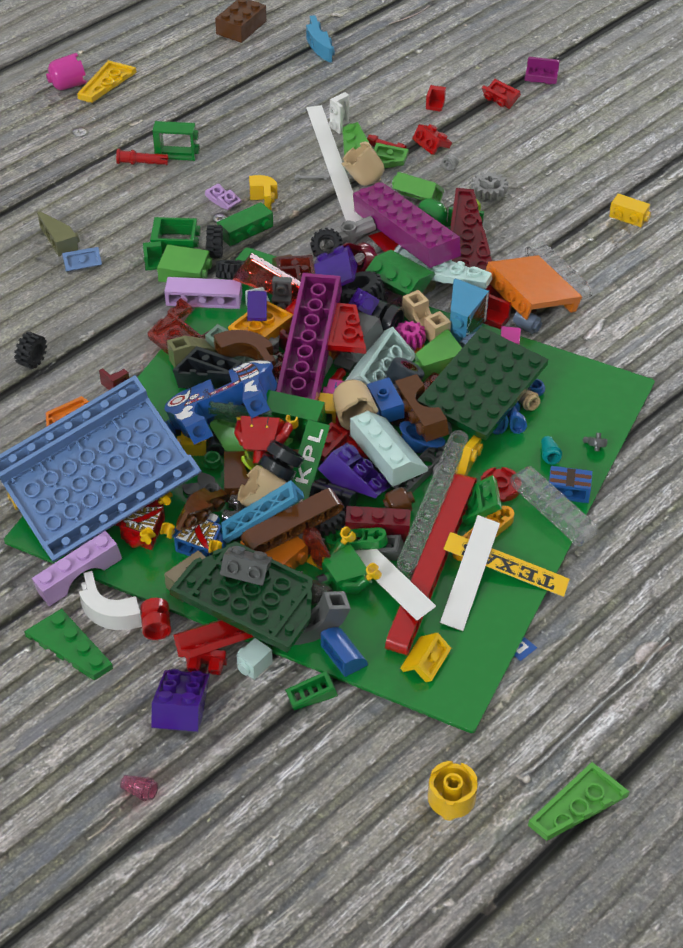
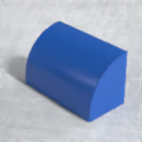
M332 627L321 632V647L344 677L368 666L366 659L341 628Z

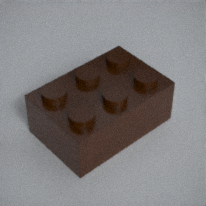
M236 0L215 18L216 34L242 43L267 22L266 5L252 0Z

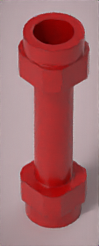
M369 134L367 137L372 147H375L376 143L407 149V146L402 143L394 144L378 139L376 135Z

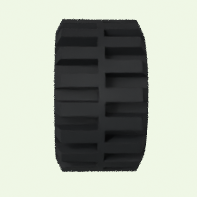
M358 272L353 282L341 286L340 303L348 304L358 288L379 300H387L382 279L376 272Z

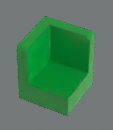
M161 241L143 243L145 271L157 270L162 258Z

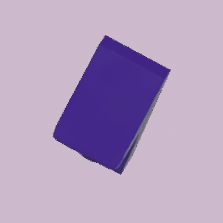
M247 291V321H267L266 291Z

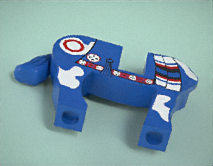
M258 360L241 364L229 370L232 382L216 390L211 380H207L173 396L166 403L164 409L169 417L165 423L175 438L176 429L182 431L184 436L190 438L194 445L212 437L213 433L209 424L215 419V416L243 403L251 419L269 411L267 392L268 390L275 391L278 385L272 373V362Z

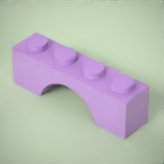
M104 531L34 576L32 580L39 595L48 606H51L68 595L71 583L82 572L91 568L106 570L120 561L122 557L116 542Z

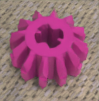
M405 320L404 323H398V326L395 328L414 351L416 348H422L426 341V330L424 326H421L420 322L414 323L413 320L411 322Z

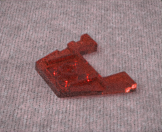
M181 298L176 302L177 305L174 308L171 307L167 311L166 317L164 319L161 318L147 332L148 338L167 354V340L185 335L206 339L205 335L209 332L207 331L200 335L181 320V318L192 312V306Z

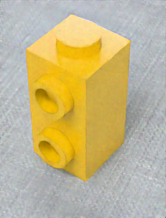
M618 193L611 202L609 217L642 227L651 217V212L649 211L650 204Z

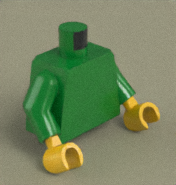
M347 526L341 529L340 535L342 539L336 542L322 561V574L315 577V582L319 589L330 585L333 591L359 594L365 588L370 587L372 578L374 580L380 579L382 573L378 570L379 566L375 563H370L366 567L351 544L347 545V542H353L356 539V534L353 531L348 535L351 529Z

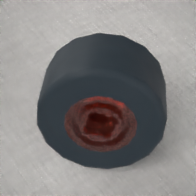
M395 357L386 371V377H389L394 385L396 380L415 374L419 376L421 381L424 377L422 368L412 361L401 357Z

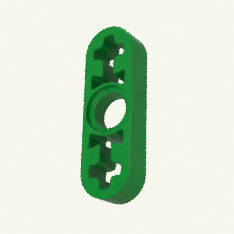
M383 528L351 529L348 533L349 535L353 531L356 537H361L359 541L347 542V545L351 544L354 550L380 549L388 543L386 531ZM336 530V534L329 532V536L325 537L329 550L334 547L338 540L342 539L340 535L341 530Z

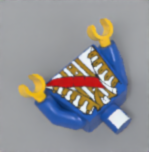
M210 514L205 523L178 531L171 523H163L160 534H167L169 539L174 537L175 551L187 556H191L196 551H199L205 557L213 554V551L227 546L223 540L222 526L219 524L220 518L215 514Z

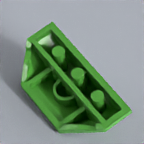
M219 418L210 422V427L226 451H246L240 446L234 434L236 423ZM288 437L284 445L288 446L293 443V438Z

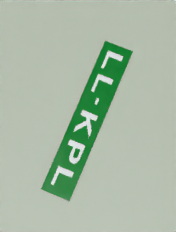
M312 420L307 422L298 451L305 459L300 468L294 467L297 473L292 482L304 494V499L299 502L309 498L311 485L316 475L330 425Z

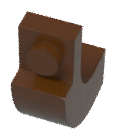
M229 330L214 335V347L218 354L230 358L246 356L256 361H270L273 364L272 373L274 375L276 361L273 356V345L264 336L247 330Z

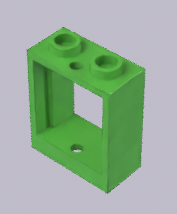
M397 172V175L392 180V188L401 195L420 201L431 198L441 202L444 189L435 182Z

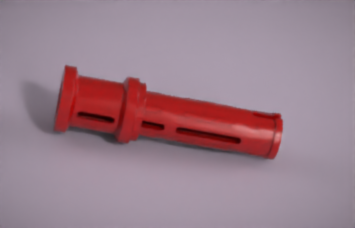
M117 149L116 152L117 164L123 162L131 163V165L136 163L168 165V154L137 153L135 150L121 151V149Z

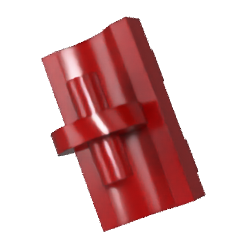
M219 649L191 658L185 657L188 672L200 671L202 663L209 664L208 672L212 675H221L223 666H227L228 662L226 651Z

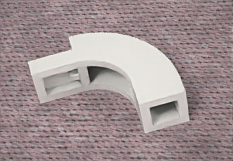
M92 571L84 573L85 582L81 583L82 591H79L82 609L91 621L101 627L112 630H129L142 627L136 596L121 600L107 599L98 592Z

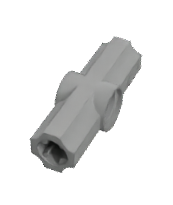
M369 216L356 222L351 220L341 223V227L334 231L341 235L343 243H355L357 237L376 230V225L373 218ZM323 240L324 246L327 249L334 246L332 240Z

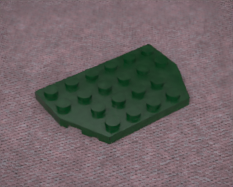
M236 541L223 549L213 551L212 555L204 559L197 558L193 560L170 588L171 596L286 653L296 643L311 619L313 578L272 559L263 585L220 575L223 556L229 547L241 546L245 548V551L255 552V550Z

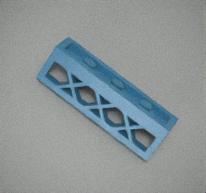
M290 480L221 522L223 540L229 543L232 540L238 539L247 529L304 499L303 492Z

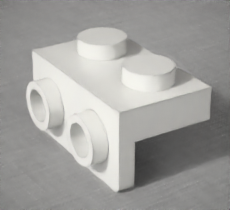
M346 92L330 99L329 124L339 134L343 133V125L349 123V94Z

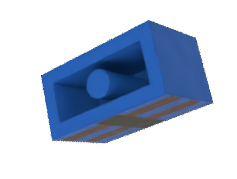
M551 466L547 498L589 503L592 471Z

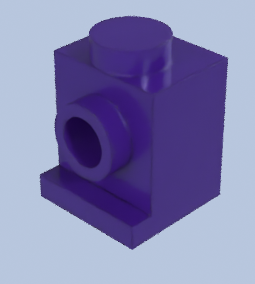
M358 288L348 304H355L357 310L371 315L380 300Z

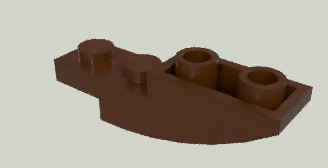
M206 488L194 492L188 498L177 519L176 529L181 531L205 523L209 514L219 512L225 506V499L228 493L223 489L209 492Z

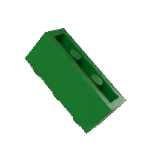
M260 202L218 221L217 225H222L223 241L229 246H233L272 228L273 212Z

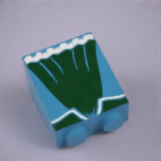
M455 278L451 302L450 332L459 343L464 337L476 332L485 322L489 291Z

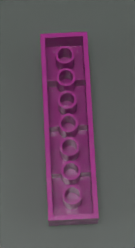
M383 182L375 183L373 186L362 188L353 193L354 211L362 218L371 216L377 229L429 268L461 256L460 237Z
M302 273L276 392L313 400L319 399L330 351L327 348L336 306L340 302L342 293L340 276Z

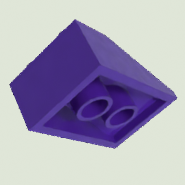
M343 245L339 246L332 253H322L316 257L317 259L314 263L315 274L340 276L341 286L354 281L358 264L349 245L346 247Z

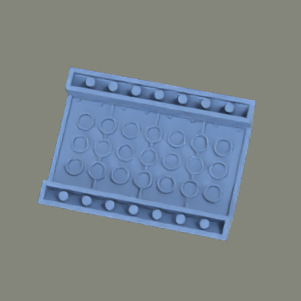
M136 375L0 454V480L52 562H55L201 473L191 455L186 454L149 400L145 388Z

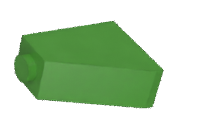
M449 329L444 330L415 353L414 363L424 371L422 380L438 376L462 349Z

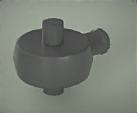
M596 433V437L583 438V443L595 446L594 451H600V447H606L608 443L607 438L601 437V433Z

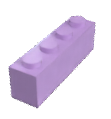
M167 277L165 287L166 306L240 309L242 280Z

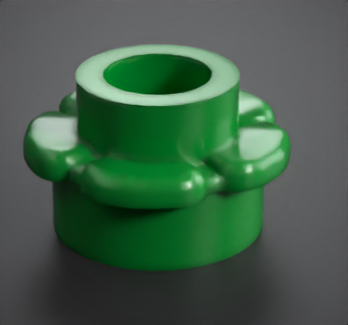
M209 451L204 455L203 465L205 468L215 470L219 468V465L223 464V459L216 451Z

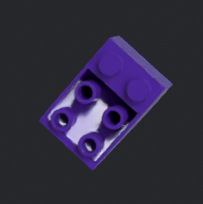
M348 443L334 450L318 468L331 483L373 498L378 497L392 486L383 474L378 473L373 468L374 466L369 460L364 459L359 454L356 447Z
M165 670L152 701L151 728L198 732L203 717L210 674L201 671Z

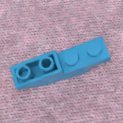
M316 15L310 16V24L306 25L307 42L318 56L328 62H332V56L335 55L332 39L328 37L327 31L323 32L321 30L320 21H317Z

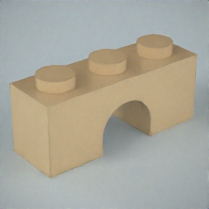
M419 290L403 296L402 308H404V316L410 322L412 320L414 323L420 322L421 326L425 327V335L429 341H432L444 330L449 329L451 331V321L441 311L431 314L429 300Z

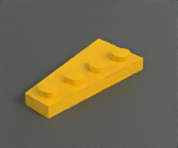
M108 60L77 93L78 99L93 103L136 74V67Z

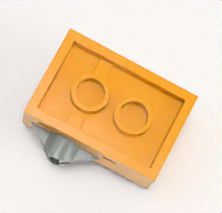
M267 301V321H247V313H245L229 325L228 330H247L258 333L271 342L273 353H277L279 351L280 331L284 329L287 334L289 333L293 314Z

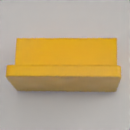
M439 633L421 636L400 669L403 672L415 670L425 682H430L452 648Z

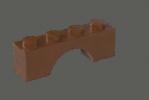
M415 374L396 380L395 387L404 403V412L408 413L411 424H415L418 435H422L426 442L449 435L447 418L439 407H425L417 402L425 392L424 384L419 376Z

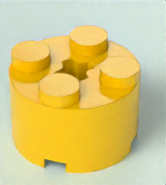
M446 761L438 764L432 770L428 784V802L430 807L445 820L451 821L455 818L463 817L474 808L478 784L477 776L473 769L464 763L460 765L453 763V761Z

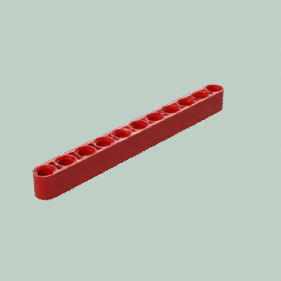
M459 473L455 474L412 576L411 582L430 600L450 553L444 550L450 532L457 534L459 531L462 517L467 511V504L472 496L474 484L477 483V478ZM400 605L388 633L385 649L408 655L423 617L416 620Z

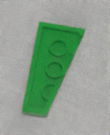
M62 608L24 631L25 637L37 641L39 646L45 650H51L56 654V657L63 661H68L72 664L73 668L94 681L113 669V664Z

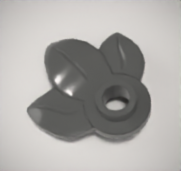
M202 472L198 474L197 483L182 485L184 493L189 497L202 488H206L209 492L221 489L213 476Z

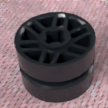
M380 300L371 316H376L380 319L383 331L391 327L395 329L398 323H403L404 308Z
M271 440L266 448L270 454L263 453L258 463L276 476L292 481L297 472L291 466L300 468L305 458L288 446Z

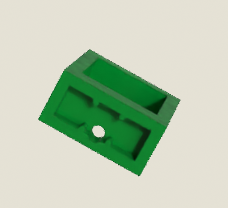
M155 121L152 130L154 153L168 154V160L195 161L196 154L200 152V145L197 144L199 131L196 130L195 123ZM163 134L190 135L191 147L164 146Z
M154 217L150 242L161 241L162 254L167 245L195 249L199 247V237L197 236L201 234V227L197 226V218ZM162 234L191 235V238L167 239L162 238Z

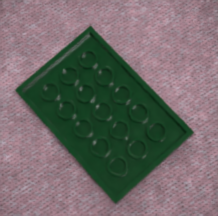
M480 327L420 396L417 402L425 407H439L448 422L486 441L545 369L549 359Z

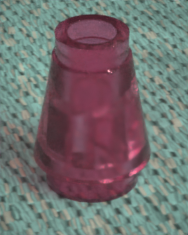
M124 775L120 783L121 789L142 801L153 800L158 791V783L150 777Z

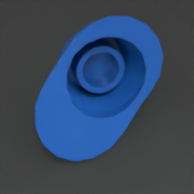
M409 421L400 423L401 437L415 453H422L429 447L439 448L445 445L443 437L426 442L422 435H418L414 423L411 424Z

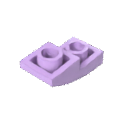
M220 184L205 190V196L209 200L226 210L233 208L242 201L231 190L226 191Z

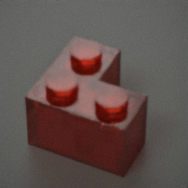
M313 256L276 257V276L292 277V285H296L298 295L302 273L315 274Z

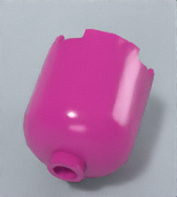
M73 53L51 61L48 65V73L46 74L48 83H52L57 90H66L85 85L87 81L83 80V76L86 75L81 60L77 61L76 59L78 54Z

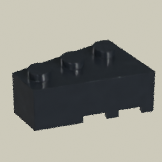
M196 346L173 369L178 388H191L211 380L216 390L232 382L229 370L241 365L242 362Z

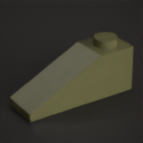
M41 211L37 212L39 226L58 256H62V253L78 250L80 240L77 232H73L69 225Z

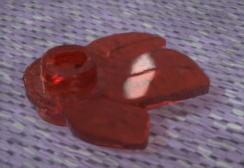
M314 527L306 528L303 530L302 539L308 546V555L312 557L316 566L322 568V557L330 558L331 555L322 541L319 531Z

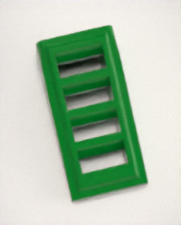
M327 671L285 689L294 710L338 696ZM317 687L318 692L314 693L312 688ZM305 690H308V691H309V694H310V695L307 696V697L305 696V693H304ZM295 693H299V694H300V696H301V699H300V700L297 701V698H296V696H295Z

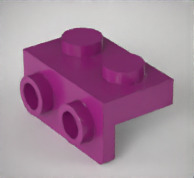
M528 57L525 81L556 84L560 61Z

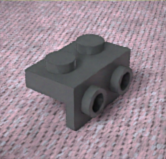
M241 546L229 547L223 556L220 575L263 585L266 572L271 566L272 557H268L266 553L255 551L254 553L245 551V548Z

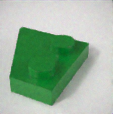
M493 475L474 484L472 496L467 504L469 507L468 514L462 517V521L466 526L476 522L478 515L486 517L502 509L497 479Z

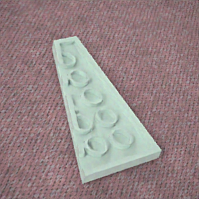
M400 245L394 250L433 271L435 276L432 278V281L453 284L456 278L486 289L492 281L491 272L475 266L469 268L462 261L456 263L449 260L429 268Z

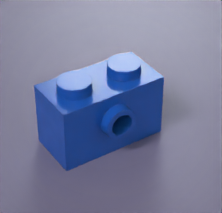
M389 377L367 384L378 408L377 415L386 418L388 422L405 418L404 403Z

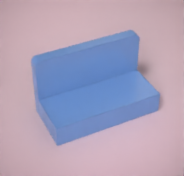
M98 247L62 253L66 272L102 265Z

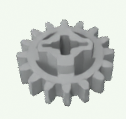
M489 171L486 174L481 172L480 175L476 174L475 178H472L471 189H474L477 197L482 196L483 200L486 198L498 200L499 196L504 197V194H507L508 181L506 177L502 178V174L496 175V172L492 174Z

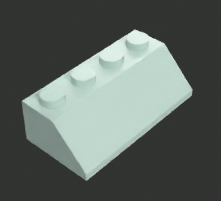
M394 327L384 330L381 336L359 360L346 380H359L367 385L387 378L386 371L395 357L413 361L415 352Z
M370 411L350 418L351 437L392 487L428 472V467L386 418Z

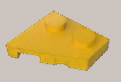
M473 435L464 446L457 473L468 475L477 456H480L483 444H480L481 438Z

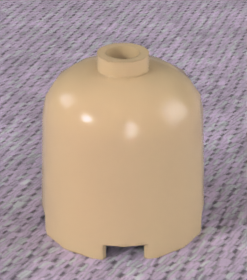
M361 142L360 147L356 150L353 147L343 157L344 162L341 164L360 185H374L381 180L384 164L369 142Z
M346 380L336 387L333 393V403L338 420L345 429L350 430V418L366 411L377 414L378 408L367 385L362 381Z
M256 465L247 474L249 480L246 485L241 484L237 500L242 505L248 507L287 482L264 467Z

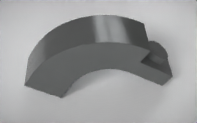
M344 591L323 592L318 605L311 610L309 625L294 645L321 639L322 631L332 627H339L344 622L351 609Z

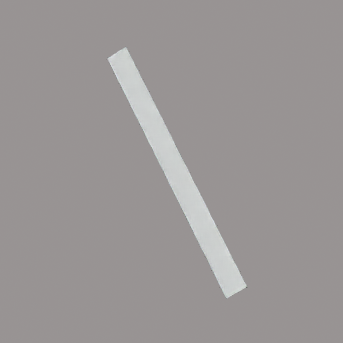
M322 105L306 107L345 220L354 222L363 218L354 211L353 190L345 168L341 164L343 162Z

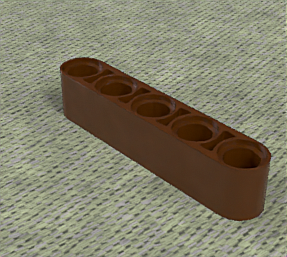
M327 488L247 529L241 535V540L246 547L265 553L336 516L343 510L344 505L333 489Z

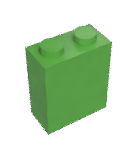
M167 245L157 267L158 282L166 283L167 277L207 279V271L212 267V258H210L209 251Z

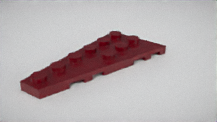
M456 188L450 230L460 237L461 256L452 259V261L456 263L462 261L469 268L475 266L486 270L488 262H491L492 259L474 189Z

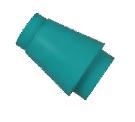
M543 437L541 440L543 460L551 465L558 463L562 457L561 449L552 437Z

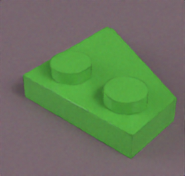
M376 143L374 147L375 152L384 164V168L404 166L409 154V149L380 143Z

